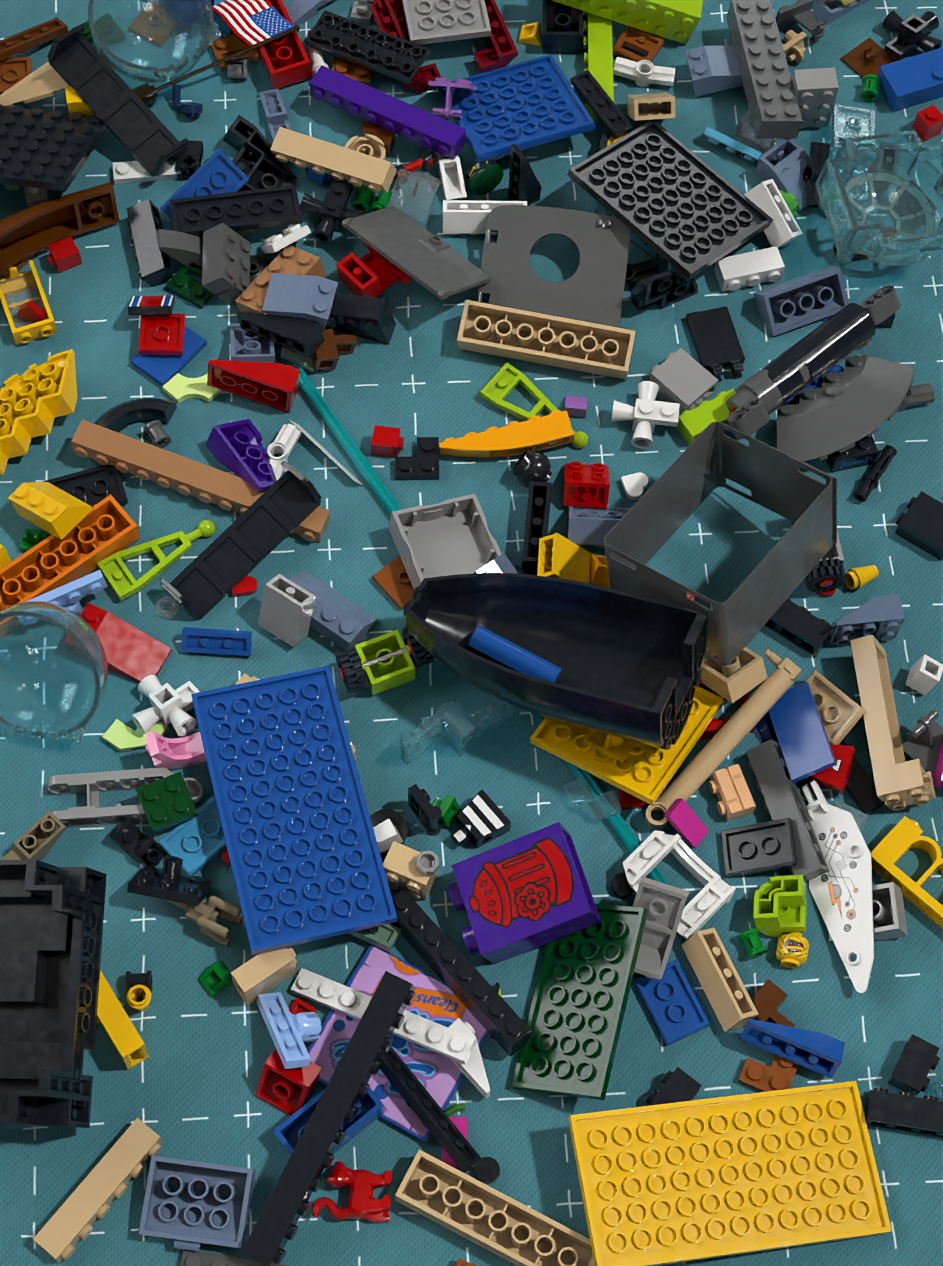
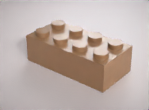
M292 245L286 246L235 302L239 312L265 314L262 313V308L272 273L312 275L325 278L327 275L321 258Z

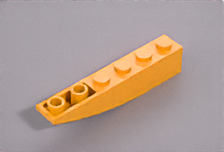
M555 410L547 416H532L524 422L513 421L504 427L498 428L494 426L487 428L485 432L477 434L476 432H470L461 438L455 439L451 437L444 439L442 443H439V450L441 455L490 458L523 454L527 449L536 452L574 442V434L567 410L562 412L561 410Z

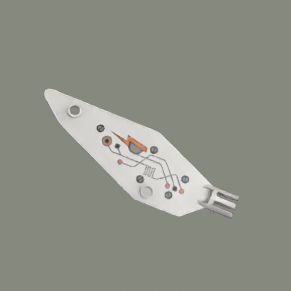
M813 780L810 782L811 786L806 784L802 787L803 791L801 789H798L830 871L809 880V889L856 991L864 993L868 987L874 960L871 853L852 813L828 804L817 780ZM857 955V959L853 962V956Z

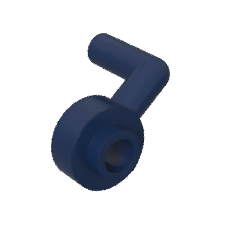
M173 84V109L186 113L187 117H199V113H203V104L181 102V85Z

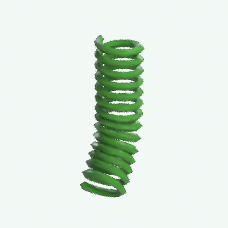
M465 1104L452 1105V1107L445 1111V1114L449 1117L459 1110L462 1111L466 1109Z

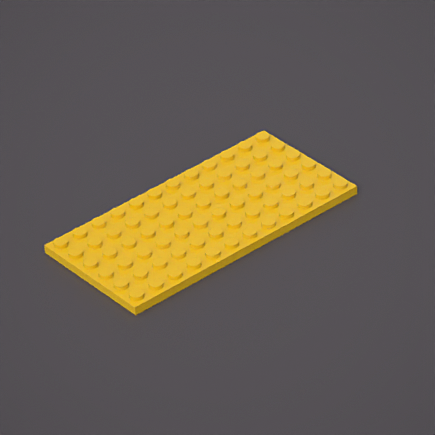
M857 1081L584 1113L568 1117L595 1266H657L892 1232Z

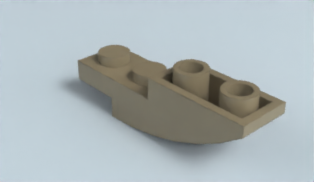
M51 811L47 812L13 843L15 847L0 860L36 859L41 861L63 834L66 826Z

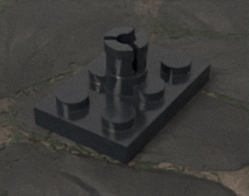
M170 856L164 857L162 872L154 867H144L128 883L127 892L196 906L200 905L211 887V881H206L203 877L181 876L183 859L172 856V861H170Z

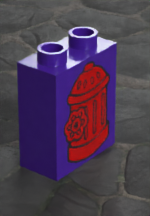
M560 822L452 865L457 881L447 885L448 892L457 911L466 908L471 923L470 926L462 929L465 944L472 956L481 953V956L493 964L602 922L571 834Z

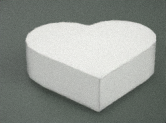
M639 472L621 477V483L626 496L631 500L640 499L643 490L648 485L647 475Z

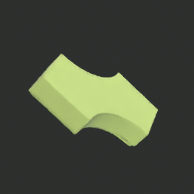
M177 373L162 386L163 391L177 403L190 398L203 399L209 403L223 391L207 385L208 373L198 378H187Z

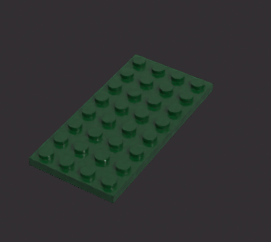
M596 904L602 922L546 944L526 1023L532 1030L529 1043L522 1047L519 1052L511 1084L514 1089L605 1100L648 911L644 907Z

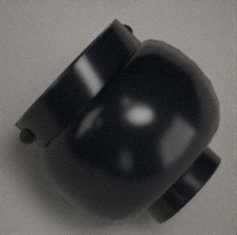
M527 449L521 455L512 470V473L517 476L519 483L526 488H529L530 481L548 482L553 472L550 471L551 462L548 457L540 452H532L530 449Z

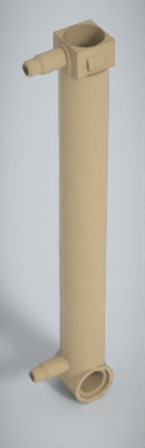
M769 649L764 652V655L776 668L663 791L653 806H648L645 820L650 828L659 830L667 825L668 820L665 816L662 820L655 821L652 819L651 814L654 811H660L665 815L678 798L684 799L686 802L791 687L793 682L800 676L801 668L789 658L781 659Z

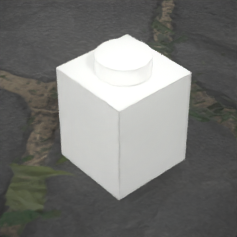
M924 654L910 668L905 685L926 695L940 682L943 664Z

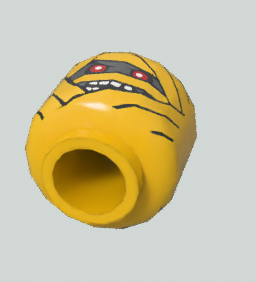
M788 932V934L781 935L778 938L776 949L777 960L786 968H799L800 965L807 962L809 941L802 937L800 932Z

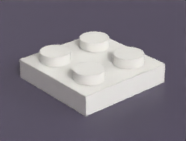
M291 225L282 230L283 234L273 235L265 239L266 244L260 246L263 254L277 252L310 234L311 231L308 225Z

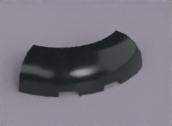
M160 398L134 399L109 409L94 424L118 433L127 428V424L136 421L142 423L160 420L163 424L168 425L177 409V405L175 402Z

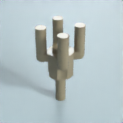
M210 896L208 901L203 899L199 906L165 900L187 910L185 918L200 926V934L226 946L230 944L232 937L228 936L229 928L217 923L219 918L222 917L237 925H240L243 920V916L239 915L241 912L240 907L216 896Z

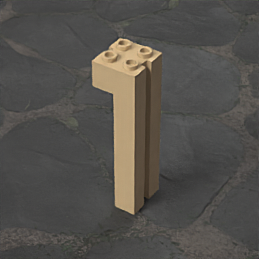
M873 635L850 640L861 705L866 710L863 717L877 796L882 802L885 801V805L889 809L895 811L903 810L906 806L912 804H928L929 800L936 799L932 774L930 771L925 772V769L921 766L920 759L905 762L886 651Z

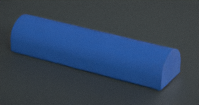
M480 625L475 630L468 644L470 647L520 673L556 683L562 672V668Z

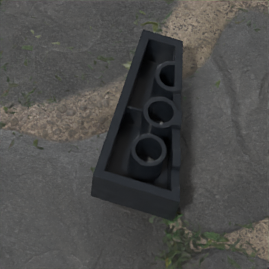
M335 293L325 328H333L334 331L389 345L396 322L387 300L384 298Z

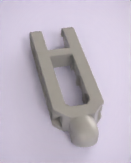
M166 767L51 776L48 778V792L51 794L87 793V806L68 808V810L54 811L52 813L66 828L119 824L124 818L129 819L132 823L146 822L148 819L141 802L140 805L121 806V804H116L114 807L100 808L99 792L136 789L170 776L173 773ZM184 778L193 803H197L203 796L202 785L194 778Z

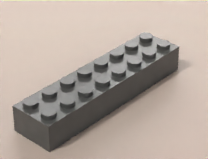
M731 0L726 19L756 138H797L803 120L771 0Z

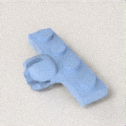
M98 570L14 606L22 623L35 621L39 616L53 612L60 620L70 621V616L73 615L75 619L80 614L82 607L79 601L81 598L90 594H97L108 586L101 571Z
M281 992L257 994L256 1003L284 1068L309 1066L311 1058L304 1043L315 1042L320 1039L318 1034L322 1031L318 1014L315 1012L292 1014Z

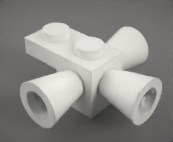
M643 381L638 384L639 399H636L635 407L616 400L613 403L611 422L633 420L632 431L635 432L631 444L641 449L652 447V433H654L655 424L677 427L680 404L655 401L659 386L651 381Z
M149 675L139 683L138 691L149 698L152 706L131 715L135 725L143 734H146L160 719L165 725L172 723L178 736H186L194 730L197 721L186 712L194 707L191 694L200 691L190 681L176 690L168 683L162 686L156 675Z

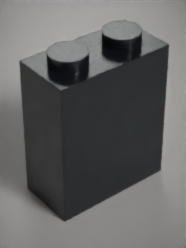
M921 491L917 498L913 496L906 507L909 509L907 513L904 514L902 512L895 523L898 525L895 534L942 561L943 503Z

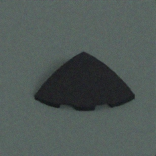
M679 271L664 272L639 280L632 289L630 299L638 311L656 303L660 309H663L697 294L698 285L693 277L688 279Z

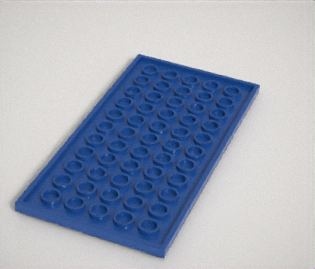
M329 665L191 694L251 954L254 955L397 922L395 907Z

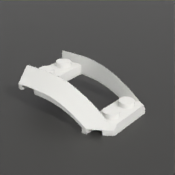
M655 830L623 862L624 871L630 887L637 893L642 876L646 877L671 852L705 886L684 907L677 932L688 940L725 903L728 905L736 888L729 886L721 879V876L707 866L682 841L681 836L678 834L668 835L663 831Z

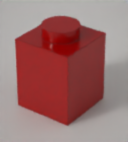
M933 104L917 112L912 128L925 142L941 134L943 115Z
M71 236L47 246L49 254L46 255L51 267H56L58 273L82 264L80 252Z
M374 425L371 442L372 455L391 458L398 457L399 450H403L404 437H401V428Z

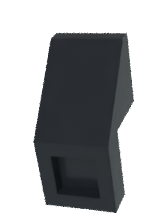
M124 818L109 834L124 852L144 867L155 868L167 854L153 838L143 835L127 818Z

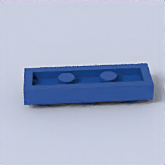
M183 627L182 652L251 656L252 631Z

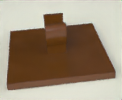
M870 37L841 57V60L861 78L869 74L877 76L880 66L896 62L893 57L884 52Z

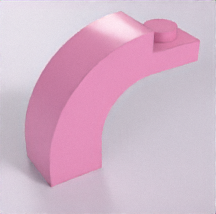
M154 731L145 735L147 740L146 750L152 757L153 764L156 767L174 769L206 762L200 732L175 739L165 738Z

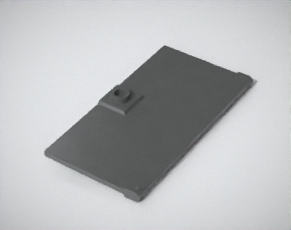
M395 206L359 217L348 218L342 222L344 228L348 229L436 295L440 300L491 281L489 275L453 250L440 236L433 235Z

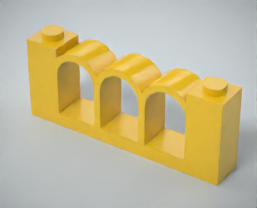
M904 816L872 850V869L888 883L894 882L900 887L904 897L943 929V905L921 888L933 873L943 870V858L941 859L940 847L933 839L921 836L923 830L915 820ZM919 848L930 855L932 866L915 883L895 864L906 852Z

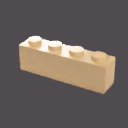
M715 928L697 931L681 945L724 1032L742 1028L749 1019L759 1015Z

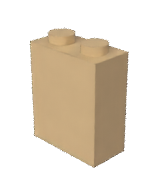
M667 92L627 95V116L634 121L676 118L675 97Z
M291 946L259 953L231 972L234 987L247 1006L257 1000V994L268 993L297 973L296 954Z

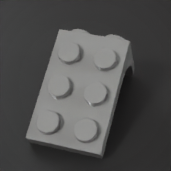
M642 876L633 907H644L648 913L634 972L645 975L650 979H662L689 891Z

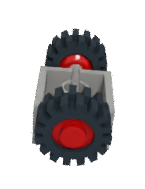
M838 531L837 543L833 542L831 549L805 577V586L808 591H831V588L836 589L846 582L843 567L844 557Z

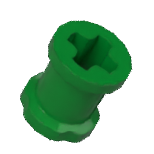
M873 74L864 76L862 78L863 90L860 93V98L866 102H874L878 99L877 87L880 85V78Z
M361 185V187H357V196L351 202V207L354 210H363L367 213L370 208L369 202L375 196V192L368 189V186Z
M757 928L747 930L738 936L739 941L743 942L748 952L747 958L749 960L760 957L768 951L758 936L759 931Z

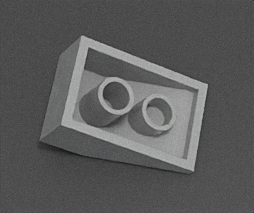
M894 882L872 886L874 940H887L908 936L902 889ZM828 931L829 941L834 942Z

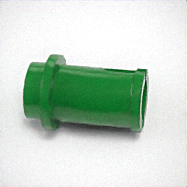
M389 190L385 194L383 191H380L376 200L371 203V211L374 212L386 208L392 198V193Z

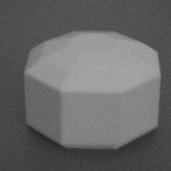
M431 850L421 851L416 857L417 871L424 876L434 875L439 869L438 855Z

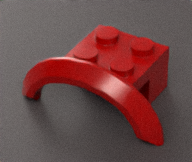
M364 241L362 242L369 251L366 255L359 259L353 253H350L336 264L339 280L355 295L377 297L397 281L409 284L412 280V277Z

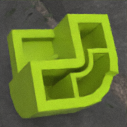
M803 875L771 877L770 881L763 884L759 890H756L754 895V922L758 931L771 937H780L785 932H806L807 897Z

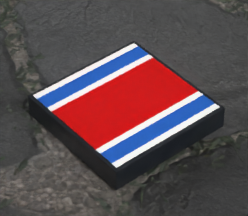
M175 295L132 296L128 305V315L172 314L175 305Z

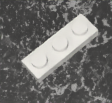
M138 161L113 163L114 183L117 185L177 179L176 161L158 177H152Z

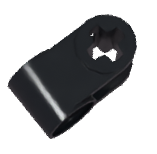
M189 140L185 154L180 157L182 176L186 180L201 167L203 141Z

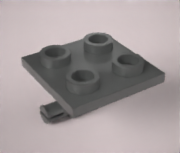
M798 0L791 6L785 5L778 10L775 17L779 31L799 23L812 34L811 40L813 43H817L823 37L826 24L824 21L818 23L811 11L815 0Z
M932 709L925 717H921L917 721L918 724L910 730L911 736L902 745L904 754L911 760L920 759L921 766L925 769V772L930 771L934 779L943 728L934 721L938 718L939 714Z

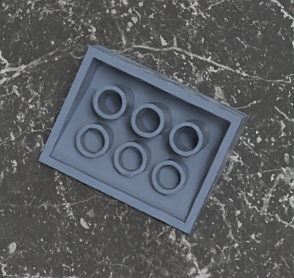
M152 1155L139 1234L242 1248L256 1170Z

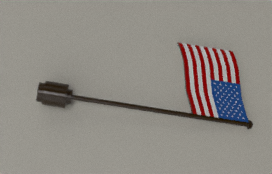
M226 0L209 9L221 17L232 32L249 47L159 87L149 86L147 82L132 90L147 106L156 102L155 97L158 96V91L294 31L299 32L300 27L296 24L292 25L282 17L268 0Z

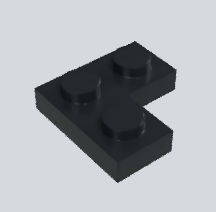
M417 437V457H395V480H439V437Z

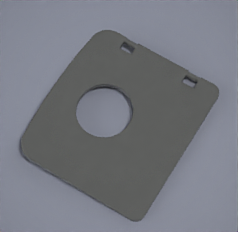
M500 205L494 208L487 218L481 270L491 277V281L478 285L476 302H482V295H490L489 304L619 328L631 237L630 229L618 218L602 214L543 206ZM491 232H498L497 243L490 242ZM551 235L563 236L571 240L578 248L580 253L579 267L567 280L548 282L539 278L532 270L529 261L531 250L544 237Z

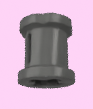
M154 420L149 422L143 430L151 438L152 445L162 449L171 442V438L164 432L162 422Z

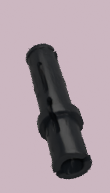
M884 446L869 472L862 477V483L854 493L856 500L866 502L872 490L878 487L879 479L897 454V450L893 446Z

